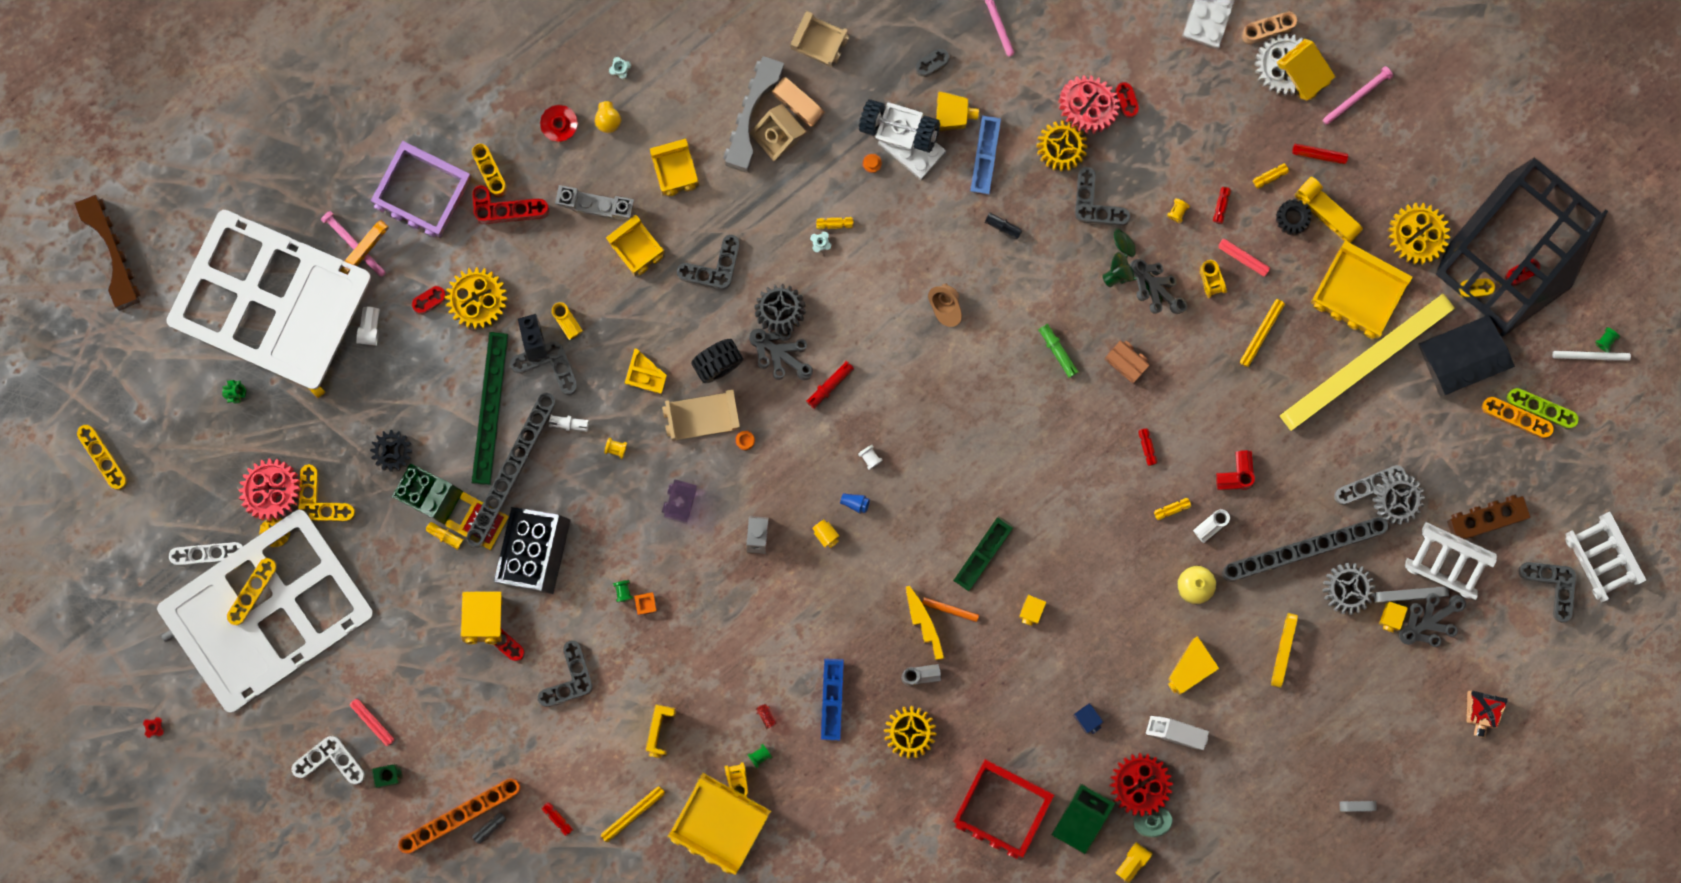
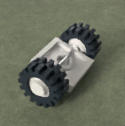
M868 99V102L865 103L859 120V131L872 136L876 135L875 138L877 140L912 150L914 146L915 149L928 153L934 148L937 141L936 138L939 135L938 131L940 130V120L924 116L922 112L888 102L885 108L884 103Z

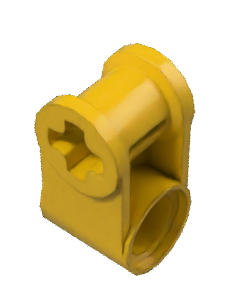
M1214 260L1205 261L1200 266V275L1207 298H1211L1212 295L1221 292L1227 293L1218 263ZM1205 265H1211L1214 272L1208 274L1205 271Z
M744 762L731 767L726 765L725 772L729 787L733 790L738 786L745 789L744 796L747 797L748 786Z

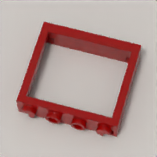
M984 759L953 823L956 824L955 828L963 832L966 829L973 832L972 837L983 841V839L990 841L989 845L995 849L1000 850L1002 847L1008 850L1007 855L1015 859L1018 856L1023 858L1054 794ZM985 770L1044 799L1020 849L961 820Z

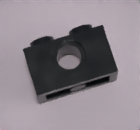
M533 314L518 318L523 346L529 362L548 357L541 324L537 315Z

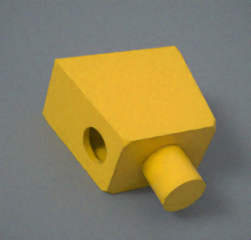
M938 92L936 119L940 120L939 131L964 129L967 125V119L978 120L979 109L968 108V98Z

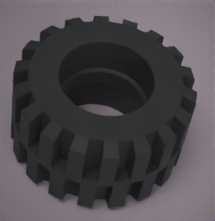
M724 339L696 355L691 365L702 383H710L737 368L744 358L732 339Z

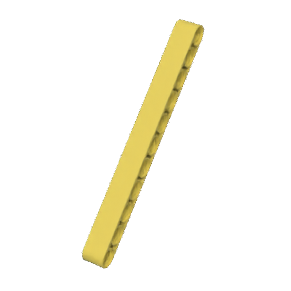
M1443 293L1282 413L1280 418L1292 431L1449 314L1455 307Z

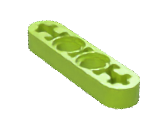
M1514 388L1507 394L1506 398L1509 404L1560 427L1571 429L1578 424L1579 418L1575 412L1527 391ZM1518 393L1519 398L1525 399L1526 396L1528 398L1526 399L1523 406L1522 403L1524 401L1517 400L1516 402H1514V397H1512L1511 395ZM1530 400H1536L1538 402L1539 406L1537 410L1530 409ZM1548 407L1556 410L1555 417L1551 418L1547 415L1546 410ZM1561 411L1563 412V414L1561 415L1563 417H1568L1569 415L1572 416L1571 420L1573 421V423L1571 422L1568 425L1566 424L1567 420L1561 418L1558 421L1557 419L1559 418Z

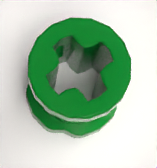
M1606 327L1605 333L1599 340L1595 341V344L1601 350L1609 353L1610 347L1616 340L1620 339V335L1613 329Z
M629 580L613 583L617 593L616 603L633 600V596L630 595Z
M761 744V747L752 754H747L756 768L768 758H773L764 744Z

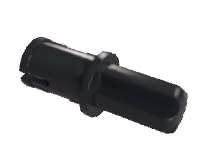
M991 212L984 222L998 229L999 233L1002 231L1015 239H1018L1022 233V229L1007 222V219L1003 220Z

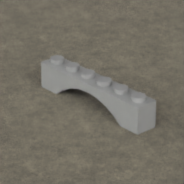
M762 56L761 61H757L754 69L757 72L755 79L751 78L748 89H751L749 96L745 95L742 103L744 107L743 113H739L736 124H738L737 130L732 131L730 136L731 147L730 149L726 148L723 159L726 160V166L748 172L753 158V150L749 140L751 115L761 98L779 83L784 70V63Z

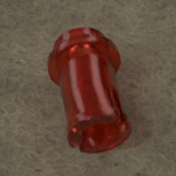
M765 703L756 708V714H759L766 729L776 725L777 722L769 710L770 706H767Z

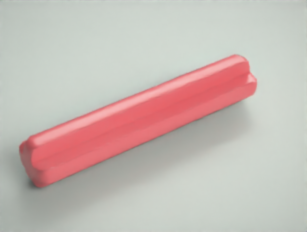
M1226 239L1220 242L1219 249L1260 275L1266 276L1269 272L1270 267Z
M355 699L351 702L350 707L386 746L391 745L394 742V738L360 700Z

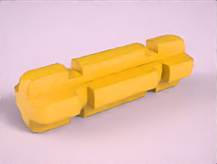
M1281 164L1277 169L1274 168L1262 174V177L1254 178V186L1258 189L1264 186V184L1278 179L1280 175L1287 174L1289 172L1286 164Z
M842 217L827 218V220L818 218L816 220L817 229H825V227L827 229L852 228L853 218L845 217V219H842Z
M1188 498L1180 500V502L1177 501L1167 505L1163 509H1157L1154 511L1155 518L1161 520L1165 516L1168 517L1181 512L1182 509L1186 510L1191 507V503Z

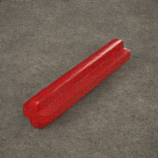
M1294 144L1292 148V154L1340 164H1346L1348 161V154L1301 144Z

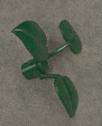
M1118 228L1114 232V242L1121 252L1114 254L1110 271L1102 276L1104 283L1108 287H1112L1119 282L1123 284L1137 280L1127 260L1128 256L1131 258L1135 257V245L1132 239ZM1145 281L1146 289L1150 294L1148 283ZM1158 294L1160 303H1162L1163 297Z

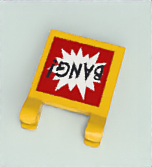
M463 492L460 499L470 504L471 507L461 525L450 519L447 520L445 525L467 537V533L483 502ZM502 512L499 513L482 545L489 550L492 549L509 516ZM482 517L479 520L481 526H487L490 523L488 517ZM473 534L470 540L478 543L481 540V536Z

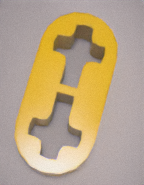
M1477 279L1470 287L1475 288V290H1471L1470 293L1476 298L1486 297L1494 292L1495 285L1490 279ZM1468 280L1463 281L1460 285H1465ZM1486 283L1491 288L1485 292V289H1478V287H1482ZM1459 288L1460 293L1463 296L1470 297L1468 294H1466Z

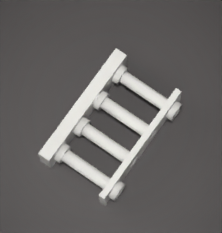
M1611 512L1599 516V524L1577 535L1574 534L1573 530L1565 533L1567 545L1573 548L1594 588L1592 591L1597 600L1600 599L1601 602L1609 599L1606 593L1628 582H1633L1634 585L1646 581ZM1602 530L1607 532L1610 537L1608 541L1586 552L1583 551L1579 543L1580 541ZM1611 547L1616 549L1619 554L1617 558L1595 569L1592 568L1588 560L1589 558ZM1619 565L1625 566L1628 571L1625 576L1602 587L1597 576Z
M1426 522L1422 528V535L1425 540L1414 561L1409 558L1406 559L1405 568L1412 574L1423 575L1458 591L1467 599L1473 598L1476 600L1478 590L1474 587L1485 566L1494 567L1497 561V554ZM1437 541L1443 547L1433 567L1429 568L1422 565L1421 563L1431 543ZM1454 549L1459 551L1461 555L1448 577L1440 573L1439 570L1449 551ZM1472 557L1477 560L1478 564L1466 585L1456 579L1467 558Z

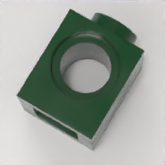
M397 764L372 769L375 788L401 784L400 779H403L401 767L398 768ZM387 770L393 773V778L390 781H385L383 778V774Z

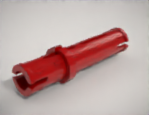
M845 361L822 385L817 387V390L806 400V403L812 409H815L825 398L830 396V393L854 370V367L848 361Z

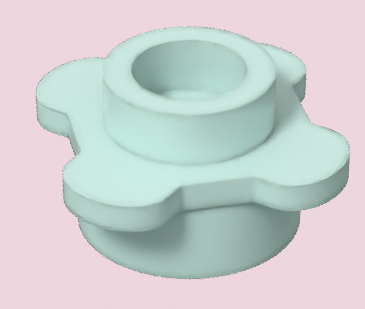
M616 57L613 60L612 67L609 68V72L611 75L615 74L624 79L627 77L626 73L631 68V64L629 61L625 62Z
M827 232L811 235L810 240L813 242L814 252L831 248Z

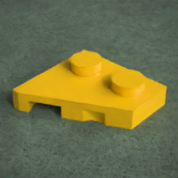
M635 348L625 385L662 395L667 375Z

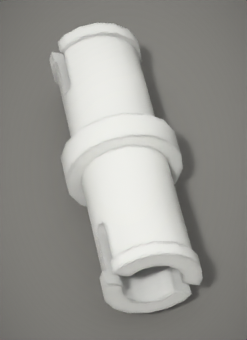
M550 415L549 427L563 428L566 431L578 430L588 432L589 420L575 419L572 416L559 417Z

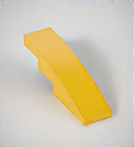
M906 586L913 626L921 625L924 643L932 642L935 661L942 660L944 657L933 623L915 592L910 586Z

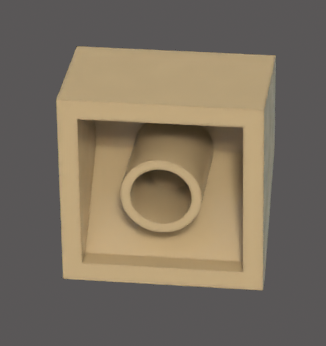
M783 104L769 110L750 132L751 136L773 161H776L793 147L806 133Z

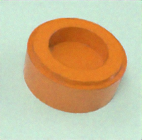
M741 431L736 436V445L741 450H750L755 444L754 435L749 431Z

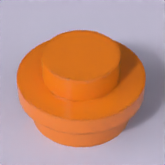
M868 154L863 160L864 169L870 173L879 171L882 166L881 158L876 154Z

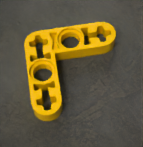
M310 464L303 466L300 470L301 483L299 487L301 491H299L298 510H306L308 506L310 510H317L316 506H319V517L317 518L315 513H310L309 518L311 521H351L355 517V509L350 504L317 503L318 470ZM309 468L314 472V475L310 476V482H314V485L303 484L304 481L308 482V477L304 473L308 472ZM307 487H311L314 491L313 496L310 498H306L303 495V491ZM330 507L332 509L331 516L323 517V508ZM335 507H338V511H345V508L348 507L351 514H348L347 518L343 514H337L338 518H335Z

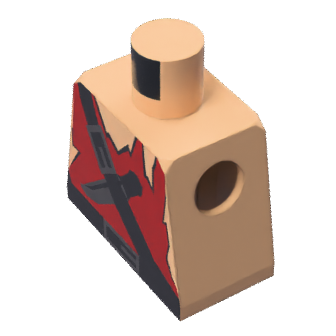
M1472 690L1468 691L1467 723L1476 725L1474 736L1485 738L1487 727L1497 728L1507 704V698Z

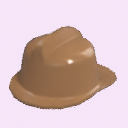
M947 283L931 288L928 292V299L938 321L948 327L958 325L962 319V312L959 306V294L956 289L948 286Z

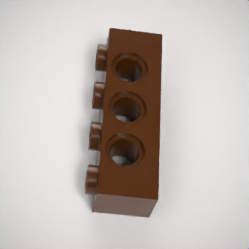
M1515 494L1506 497V501L1499 503L1498 500L1487 504V508L1481 509L1478 506L1469 509L1470 513L1465 515L1462 512L1451 515L1452 519L1447 521L1450 532L1465 540L1527 520L1531 517L1524 497H1517ZM1503 507L1509 508V517L1503 515ZM1485 513L1491 514V522L1485 521ZM1467 518L1473 520V522H1474V527H1473V528L1467 527V525H1466V520H1467Z

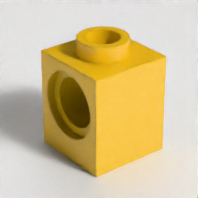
M1028 595L1019 616L1022 619V623L1033 626V623L1037 625L1046 601Z
M1390 601L1387 602L1379 625L1383 626V630L1392 633L1400 630L1407 608Z

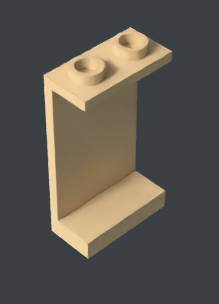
M727 390L723 394L669 402L668 400L665 401L666 406L662 407L664 418L668 417L669 425H665L667 437L671 436L672 441L740 430L733 390Z

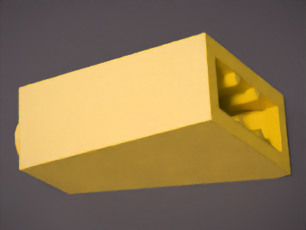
M1198 636L1191 640L1168 678L1170 681L1168 686L1173 693L1177 692L1178 695L1219 669Z

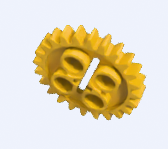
M1414 203L1412 209L1408 204L1405 207L1406 211L1401 208L1399 210L1400 215L1395 214L1393 216L1395 220L1390 221V224L1394 226L1388 229L1389 232L1393 233L1388 236V239L1393 240L1390 246H1396L1394 253L1400 251L1399 258L1401 259L1406 256L1407 263L1410 259H1413L1414 265L1418 260L1423 265L1425 259L1431 263L1433 261L1432 256L1438 259V252L1443 254L1445 250L1442 247L1449 245L1444 241L1450 239V236L1445 234L1450 231V228L1444 227L1448 221L1442 222L1441 219L1444 217V214L1438 216L1439 209H1436L1434 212L1431 211L1432 205L1426 209L1424 203L1421 204L1420 208H1418L1417 203ZM1422 217L1425 220V224L1420 225L1417 223L1416 218ZM1428 224H1432V227L1427 229L1422 235L1416 237L1409 244L1405 243ZM1407 228L1410 231V235H1403L1401 229ZM1428 232H1434L1437 237L1436 240L1430 239ZM1413 243H1419L1422 247L1421 251L1415 250Z
M478 267L475 268L473 273L470 268H468V274L461 271L462 277L459 278L455 275L456 282H449L452 289H446L450 293V295L445 296V299L450 301L446 304V307L452 308L449 310V314H455L453 317L454 321L460 318L459 324L461 326L466 322L468 329L471 324H473L475 330H477L478 325L485 329V323L492 326V319L498 322L499 320L496 315L503 316L500 309L506 308V305L502 302L508 301L507 297L502 296L507 293L506 289H501L504 286L503 282L497 284L500 278L498 276L493 278L494 273L492 271L487 275L485 268L481 273ZM484 282L485 287L482 290L475 288L476 283ZM467 291L468 296L465 299H460L459 293ZM474 295L479 297V302L474 300ZM487 298L494 299L492 306L484 305ZM468 303L465 307H461L462 304ZM476 307L477 313L473 316L468 315L469 308Z

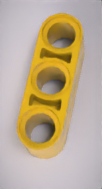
M476 144L472 149V155L491 194L497 198L503 197L507 192V187L488 147L484 144ZM480 150L486 151V155L482 158L476 156ZM493 167L494 172L488 175L485 174V169ZM495 184L503 185L500 191L493 190Z

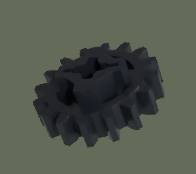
M390 430L389 434L383 431V437L377 435L378 441H372L375 448L370 449V452L375 453V455L371 458L372 460H378L375 465L380 466L382 464V470L384 471L387 467H389L390 472H393L394 467L400 471V465L406 467L405 460H411L408 453H413V450L408 449V447L412 444L411 442H405L408 437L406 435L401 437L400 431L396 435L393 430ZM392 438H393V439H397V440H395L394 442H387V441H386L387 439H392ZM380 446H382L383 450L382 453L379 455V448ZM402 447H404L403 456L400 455V449ZM388 448H394L395 453L393 455L389 453ZM389 460H396V461H397V462H395V463H386V462H388Z

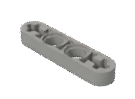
M1398 465L1392 466L1336 490L1334 498L1341 505L1348 504L1373 494L1374 490L1379 491L1380 488L1374 484L1376 476L1388 480L1387 476L1393 474L1394 469L1396 472L1400 471L1401 476L1405 473V470ZM1362 483L1366 486L1364 494H1359L1356 491L1357 484ZM1349 487H1352L1353 494L1346 497L1347 501L1339 498L1341 491L1347 493L1351 491Z
M1446 586L1376 592L1374 602L1383 603L1426 599L1430 593H1435L1439 598L1449 597V590Z

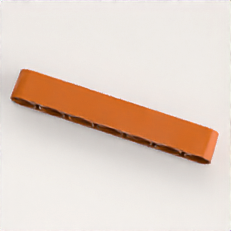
M507 779L403 836L398 843L399 849L403 853H413L513 798L521 790L520 783L515 779ZM509 782L516 784V790L513 793H509L506 789ZM494 791L499 794V800L495 803L489 799L490 793ZM475 801H479L482 804V809L479 812H475L472 809ZM459 810L465 814L464 820L460 822L455 819V814ZM441 820H445L448 824L445 831L438 829V823ZM425 829L430 832V838L426 841L421 838V832ZM406 839H410L413 842V847L410 850H406L403 846Z

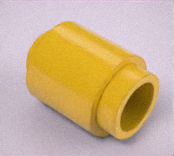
M824 519L812 528L814 530L813 534L824 548L827 546L832 548L839 542V534Z

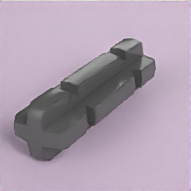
M501 812L497 813L493 820H489L480 828L479 832L477 831L472 836L473 840L480 844L485 836L488 837L499 827V824L501 825L506 821V817Z

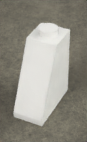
M1156 716L1150 717L1146 735L1204 750L1209 731L1173 719Z

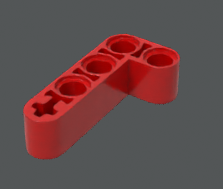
M482 185L475 187L472 193L474 215L481 224L544 219L549 215V206L543 199L492 203L489 190ZM480 192L487 193L486 198L482 200L478 199L477 195ZM539 205L543 206L542 212H538L537 210L539 209ZM519 207L526 208L524 214L519 215L516 213ZM500 209H507L505 216L497 215ZM486 210L488 211V216L480 218L479 213Z

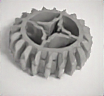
M1396 472L1395 477L1389 474V480L1382 478L1383 485L1377 484V487L1380 488L1379 491H1373L1374 494L1378 495L1373 498V501L1377 502L1374 505V508L1378 510L1377 514L1383 516L1386 521L1389 520L1391 524H1394L1395 521L1397 524H1402L1403 520L1409 523V517L1416 519L1414 513H1421L1418 507L1424 506L1420 500L1425 499V496L1420 494L1424 491L1423 488L1419 487L1420 482L1415 481L1413 476L1408 478L1406 473H1403L1401 476L1399 472ZM1397 484L1408 485L1405 489L1402 488L1400 490L1393 487ZM1389 492V499L1385 501L1386 495ZM1396 494H1398V495L1401 496V497H1400V498H1401L1400 501H1401L1402 503L1396 501V500H1398V499H1396V498H1397V495H1396ZM1412 495L1411 503L1409 505L1408 499ZM1397 507H1401L1404 510L1399 513L1390 512L1392 508L1395 509Z
M1345 563L1344 568L1341 564L1337 565L1338 571L1332 568L1331 572L1333 575H1326L1330 581L1323 582L1324 585L1328 586V588L1323 589V592H1329V595L1325 596L1324 599L1331 598L1332 600L1328 605L1332 606L1335 603L1334 611H1338L1341 607V614H1345L1348 609L1349 615L1353 614V609L1357 614L1361 612L1360 607L1364 610L1367 609L1364 602L1371 604L1372 601L1368 596H1375V593L1369 592L1375 589V585H1369L1374 579L1366 578L1370 574L1369 571L1363 574V566L1356 570V563L1352 565L1351 569L1349 563ZM1349 573L1354 575L1348 582L1338 579L1341 574ZM1358 579H1360L1363 584V594L1357 588V583L1359 581ZM1352 583L1351 586L1353 588L1351 589H1353V592L1351 591L1347 593L1345 591V586H1348ZM1334 584L1341 590L1339 599L1335 594ZM1349 596L1360 599L1356 604L1344 603Z

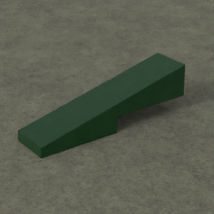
M998 516L953 581L969 592L1014 526Z

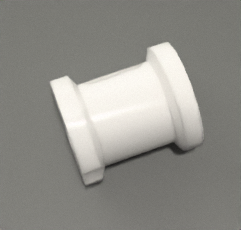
M873 445L868 446L858 454L867 463L868 470H871L883 461L874 452Z

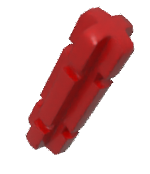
M1221 187L1220 196L1218 197L1215 209L1216 213L1213 217V222L1222 224L1225 217L1224 214L1226 213L1229 201L1228 197L1231 193V189L1228 187Z
M1141 429L1138 431L1139 438L1142 439L1141 445L1144 455L1147 456V465H1155L1158 461L1157 457L1154 456L1155 450L1152 440L1149 438V429Z
M548 802L542 807V811L549 815V819L557 828L561 829L560 831L565 836L573 831V828L566 824V820L559 812L554 810L551 803Z

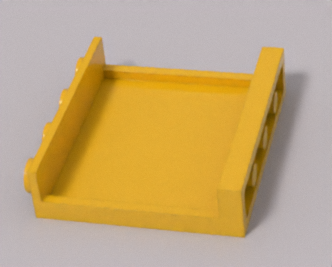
M1344 241L1315 293L1311 304L1318 311L1330 313L1333 319L1347 322L1348 327L1365 332L1364 335L1366 337L1378 339L1381 337L1384 327L1406 286L1410 283L1412 276Z
M703 773L667 837L671 838L673 843L687 847L688 851L692 854L701 855L708 863L722 867L724 872L736 875L771 811Z

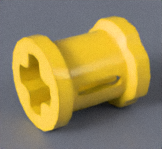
M1175 199V204L1171 212L1167 214V217L1177 223H1182V218L1186 210L1190 208V205L1180 199Z
M609 437L604 454H614L623 459L627 442L620 443Z

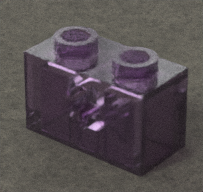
M675 479L673 484H669L667 494L670 497L668 502H664L662 509L666 519L684 524L688 523L697 485ZM680 496L684 503H680L679 506H676V502L674 501V499H678Z

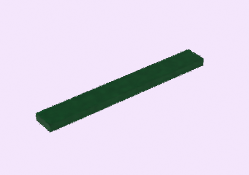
M489 332L472 484L491 486L509 338V334Z

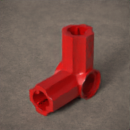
M1241 450L1235 452L1237 472L1216 473L1217 491L1249 490L1252 488L1255 481L1252 451ZM1243 476H1248L1251 479V482L1249 484H1243L1240 478Z

